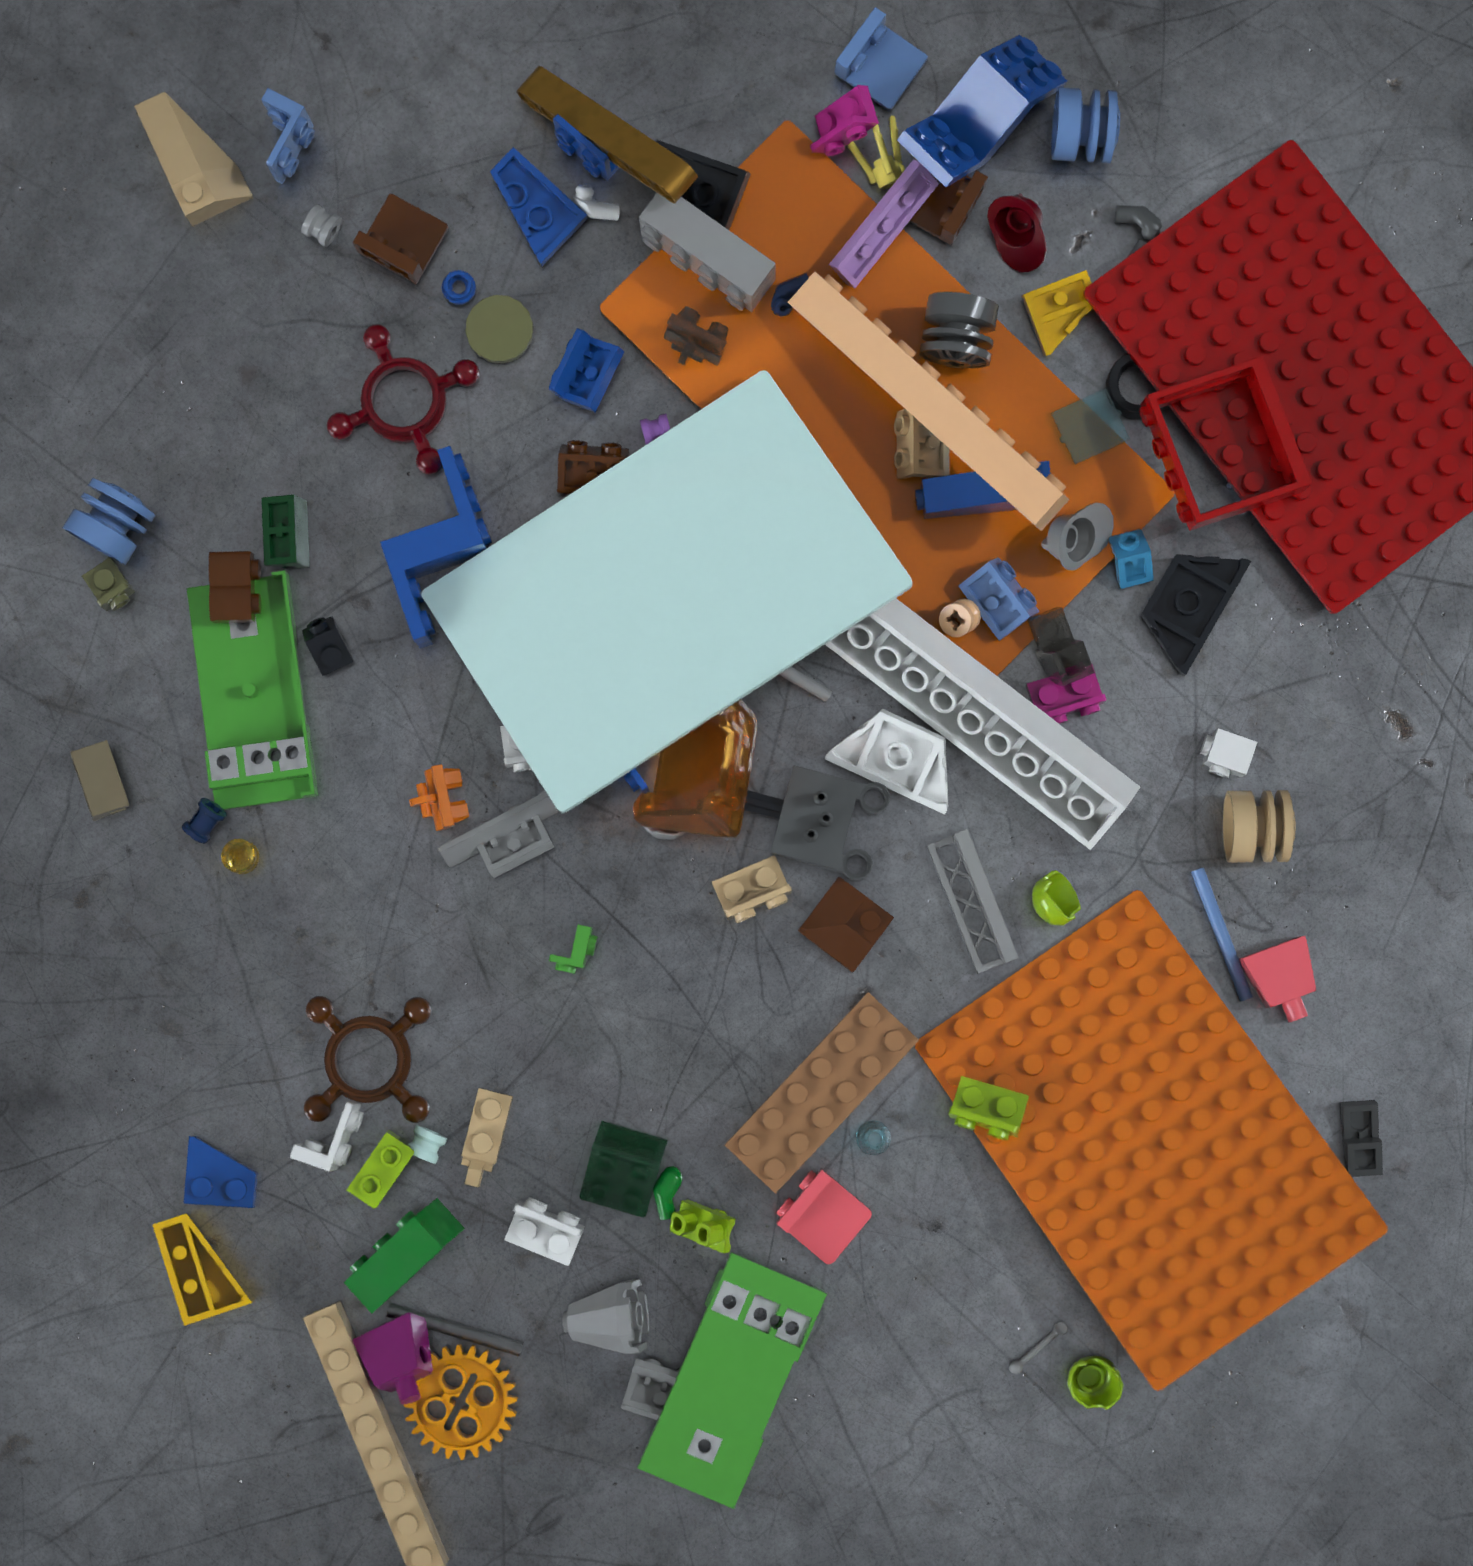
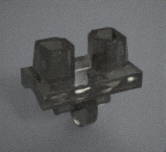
M685 306L678 315L672 313L668 319V326L663 338L672 342L671 348L681 353L678 363L685 366L690 358L699 363H702L705 359L718 366L726 347L728 327L719 322H712L708 331L697 326L700 319L698 312L688 306Z

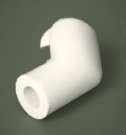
M580 184L576 187V195L573 196V201L588 217L618 221L620 213L619 204L598 202L592 197L594 190L589 185Z

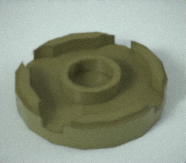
M493 295L482 299L471 309L466 319L465 333L470 347L479 357L490 363L506 364L517 360L530 346L533 340L534 326L529 311L520 301L510 296Z

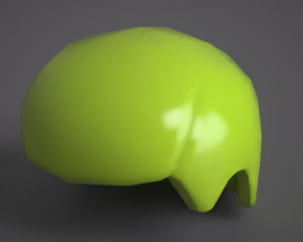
M1053 870L1035 883L1032 890V901L1039 917L1050 925L1061 926L1076 918L1075 914L1081 909V905L1074 888L1062 873Z
M1098 1355L1086 1356L1074 1362L1069 1369L1067 1384L1071 1396L1085 1408H1104L1107 1410L1121 1399L1124 1386L1119 1369L1109 1359Z

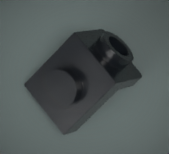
M333 616L326 619L324 617L317 618L311 621L307 628L302 630L304 641L322 676L354 662Z

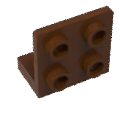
M976 170L972 178L965 176L948 187H945L936 179L939 185L909 222L952 245L983 193L988 176Z
M389 194L367 234L359 231L353 240V244L359 254L417 285L449 227L447 223L394 194Z

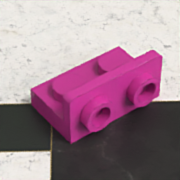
M857 85L814 116L821 138L810 145L811 151L825 153L826 156L838 155L845 151V146L852 141L864 138L868 130L879 124L868 86Z
M1092 663L1026 684L1031 703L1059 724L1068 721L1066 715L1078 711L1081 717L1101 711L1099 705L1107 701L1105 694L1101 692Z

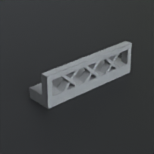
M968 829L927 845L977 974L1018 959L1019 957ZM954 842L960 855L955 869L941 863L937 853V849ZM962 862L967 874L959 871ZM944 869L952 872L950 880H948ZM956 874L969 879L973 888L968 900L954 895L951 886ZM974 894L976 895L980 906L971 902L974 897ZM957 901L965 904L962 913L960 911ZM969 906L983 912L985 922L980 933L966 926L964 918ZM987 926L989 927L992 938L984 935ZM970 933L978 936L975 945L972 941ZM985 939L994 943L1000 958L982 965L977 953L981 940Z

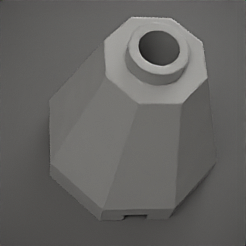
M640 1279L625 1280L569 1304L568 1311L564 1312L562 1317L564 1331L569 1333L574 1341L624 1354L640 1353L646 1350L648 1341L641 1342L643 1334H649L650 1323L646 1294L644 1291L638 1292L636 1287L642 1285Z

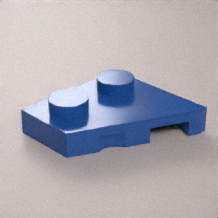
M189 1136L184 1204L255 1208L258 1172L244 1164H240L226 1153L218 1151L203 1142L199 1137Z

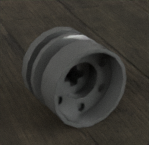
M937 292L930 294L927 301L925 321L936 326V328L923 330L922 339L926 342L921 344L919 355L933 363L952 368H984L989 366L992 354L987 350L992 349L993 340L981 333L995 331L999 305L992 300L973 294L959 292Z

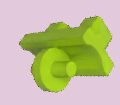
M689 1199L681 1200L680 1211L672 1213L670 1232L721 1253H728L731 1248L730 1233L735 1225V1218L728 1216L723 1210L711 1209Z

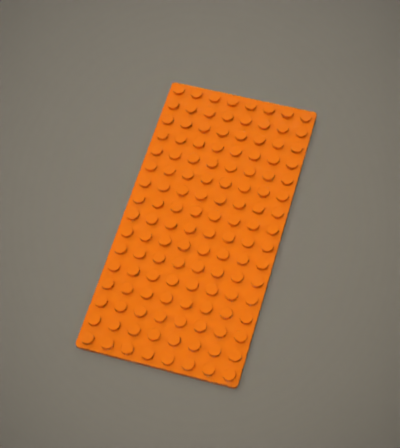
M784 121L738 167L748 171L751 175L729 231L776 263L775 281L755 309L750 312L746 308H743L741 311L733 307L725 299L727 297L726 294L717 288L715 291L706 288L698 281L699 275L690 269L686 272L679 269L670 261L672 256L661 249L659 252L653 251L601 303L600 311L700 409L706 407L762 370L769 372L912 578L913 585L911 589L898 596L897 599L998 676L1114 558L1113 551L1108 542L1107 546L1099 554L1085 562L1081 567L1076 570H1066L1061 565L1060 560L1052 556L1048 550L1043 549L1041 542L1048 535L1052 522L1059 516L1075 514L1090 504L1103 503L1110 508L1113 515L1114 528L1112 536L1138 529L1142 530L1174 497L1175 492L1170 491L1165 480L998 320L996 321L995 331L981 333L993 340L992 349L987 350L992 354L989 366L984 368H952L922 358L919 355L922 343L926 342L922 339L923 330L936 328V326L925 321L928 296L937 292L970 293L904 229H902L856 288L848 286L829 264L875 208L877 203L825 153L812 152L810 145L813 142L793 122ZM816 272L823 279L829 274L843 287L839 293L844 298L849 300L853 296L868 309L863 314L871 322L878 318L892 331L888 335L892 341L897 344L902 339L916 352L913 359L920 366L926 361L940 373L941 376L937 379L940 384L947 388L951 383L966 397L962 403L968 409L972 410L974 406H977L991 419L986 424L995 433L1001 428L1016 441L1012 446L1016 452L1022 455L1026 450L1038 462L1049 461L1050 473L1066 486L1062 493L1069 501L1042 531L1018 510L924 519L923 510H917L915 490L921 489L922 479L928 478L912 476L907 479H898L897 468L894 465V456L897 451V435L894 431V422L897 412L905 408L794 308L784 317L774 314L771 309V302L776 287L780 283L807 273L809 278ZM949 449V475L975 472ZM996 558H1000L1001 561H1006L1012 566L1016 573V581L1022 589H1028L1037 601L1035 606L1038 608L1039 613L1029 618L1000 641L982 617L976 629L961 637L948 636L942 630L939 623L940 612L945 606L959 599H967L958 585L987 562ZM954 618V619L956 620V622L958 623V625H960V622L958 621V619H957V618Z

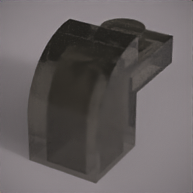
M1062 607L1053 608L1028 619L1038 648L1035 650V653L1042 668L1052 682L1057 685L1066 686L1095 673L1084 642L1073 638Z

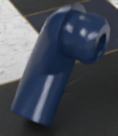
M807 273L782 282L776 287L771 302V309L774 314L784 317L792 311L793 307L788 301L808 280Z

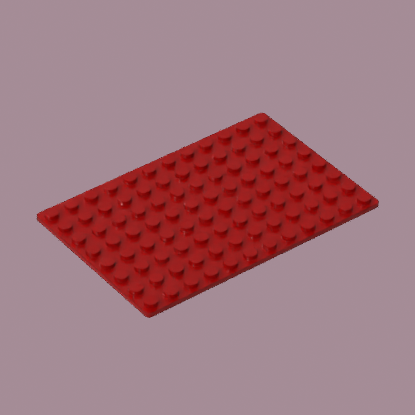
M1289 140L1085 288L1083 292L1084 298L1157 391L1263 356L1312 485L1302 493L1250 511L1329 613L1337 614L1473 511V366L1295 141ZM1246 379L1168 405L1241 500L1286 485Z

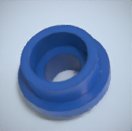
M456 270L450 272L444 278L442 292L450 303L462 305L468 303L474 297L476 284L469 273ZM458 283L465 285L464 292L460 294L453 291V287Z

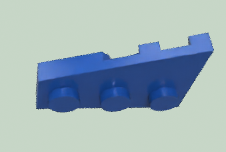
M514 147L490 171L492 178L542 267L588 219L587 214Z

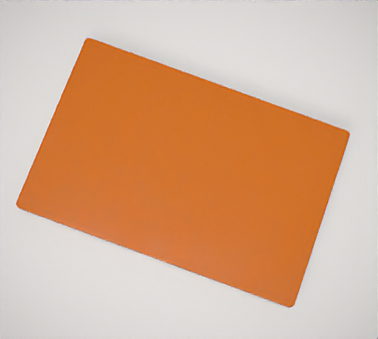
M1140 890L1130 893L925 1034L915 1044L917 1052L952 1102H954L961 1076L1029 1095L1018 1137L1009 1135L1008 1140L998 1139L988 1135L989 1129L975 1126L973 1132L1148 1383L1156 1391L1163 1390L1384 1236L1388 1231L1384 1220Z

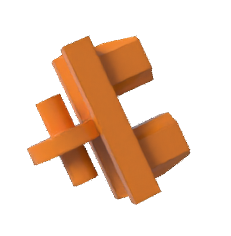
M441 764L431 766V769L425 770L426 783L416 784L418 797L409 799L410 807L420 806L422 818L432 817L433 814L436 831L446 830L454 826L455 823L469 818L466 801L450 802L447 791L462 787L460 769H443Z

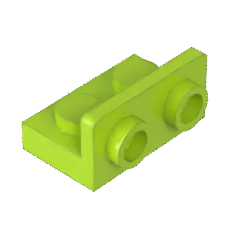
M961 1076L953 1105L949 1110V1116L955 1119L954 1125L968 1130H974L975 1126L989 1129L988 1135L1008 1140L1009 1135L1018 1137L1029 1095Z
M390 1129L385 1133L347 1188L348 1192L373 1209L378 1207L414 1155V1150L400 1141L401 1137Z

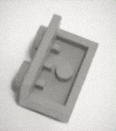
M636 1359L621 1409L658 1420L680 1369L675 1371L663 1367L662 1363L654 1359Z

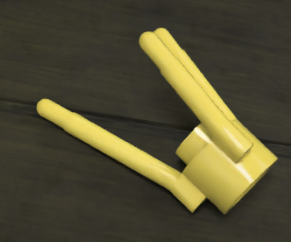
M893 115L889 117L894 159L892 155L888 156L878 124L872 130L881 158L873 162L874 169L871 168L854 141L847 145L866 172L870 184L874 185L877 183L879 190L891 188L905 170L902 163L900 143L897 141L899 136L896 118Z

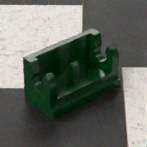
M294 494L261 497L264 566H271L276 569H286V566L310 568L307 500Z

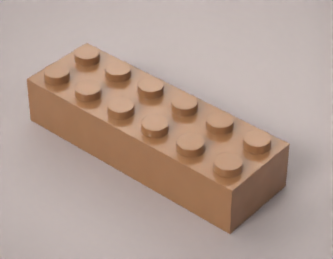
M867 992L725 1143V1146L776 1194L914 1047L919 1039Z

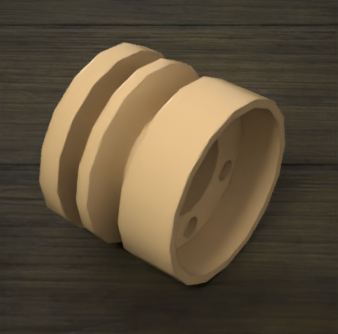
M1263 790L1259 806H1256L1252 791H1227L1223 805V843L1227 862H1253L1257 847H1260V853L1264 862H1272L1274 852L1278 862H1289L1296 831L1295 814L1289 791L1277 790L1275 798H1273L1271 790Z

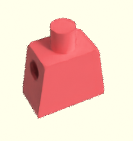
M1305 935L1239 958L1244 973L1265 1008L1282 1004L1288 1023L1308 1016L1301 996L1315 992L1316 985Z

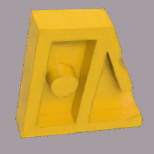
M1087 270L1021 295L1044 357L1052 354L1055 348L1073 331L1083 317L1093 309L1083 296L1085 288L1091 284Z

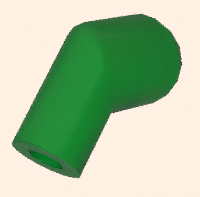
M674 1166L665 1168L653 1186V1194L661 1220L671 1219L672 1213L676 1212L673 1198L681 1186L682 1175L680 1170Z

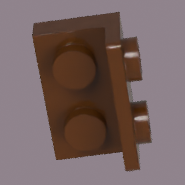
M572 440L568 441L567 444H562L558 454L557 493L571 494L627 458L629 456V449L622 448V445L618 443H603L601 447L588 446L587 442Z

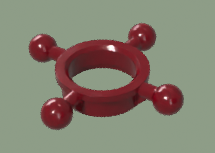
M379 324L371 325L365 330L363 340L368 349L376 352L380 365L369 374L364 382L361 392L362 409L350 415L343 412L334 413L327 421V430L333 438L341 440L348 438L352 434L354 427L367 422L377 434L385 439L403 443L414 441L418 450L416 457L418 469L424 474H435L442 468V463L437 449L430 446L426 436L442 420L446 408L445 389L456 384L461 386L473 385L479 378V368L472 360L462 359L454 365L451 372L438 376L430 366L412 358L393 359L388 348L391 339L388 329ZM398 370H409L420 374L428 381L432 389V403L427 414L419 422L405 427L393 426L384 422L376 414L373 406V395L378 383L389 373Z

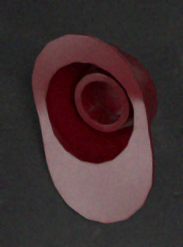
M1022 194L1001 196L995 199L988 208L987 218L1003 261L1010 268L1019 272H1031L1039 268L1044 262L1047 252L1046 240L1042 231L1043 216L1041 209L1037 203L1024 197Z

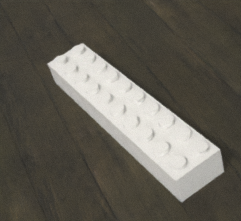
M897 598L825 644L1090 850L1127 808L1140 789L1138 784Z

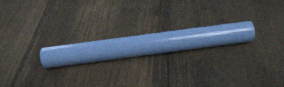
M1203 867L1192 871V877L1239 1000L1241 1002L1253 997L1205 869Z

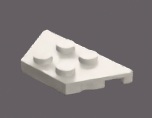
M881 709L829 750L825 756V760L873 782H879L885 785L886 788L944 815L949 807L945 737L885 709Z

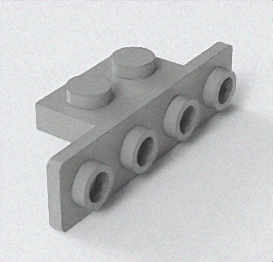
M543 790L538 796L522 804L512 806L507 812L491 820L481 822L476 828L465 834L452 837L447 843L441 845L438 850L450 868L480 853L490 875L494 879L554 848L542 821L559 811L547 792Z

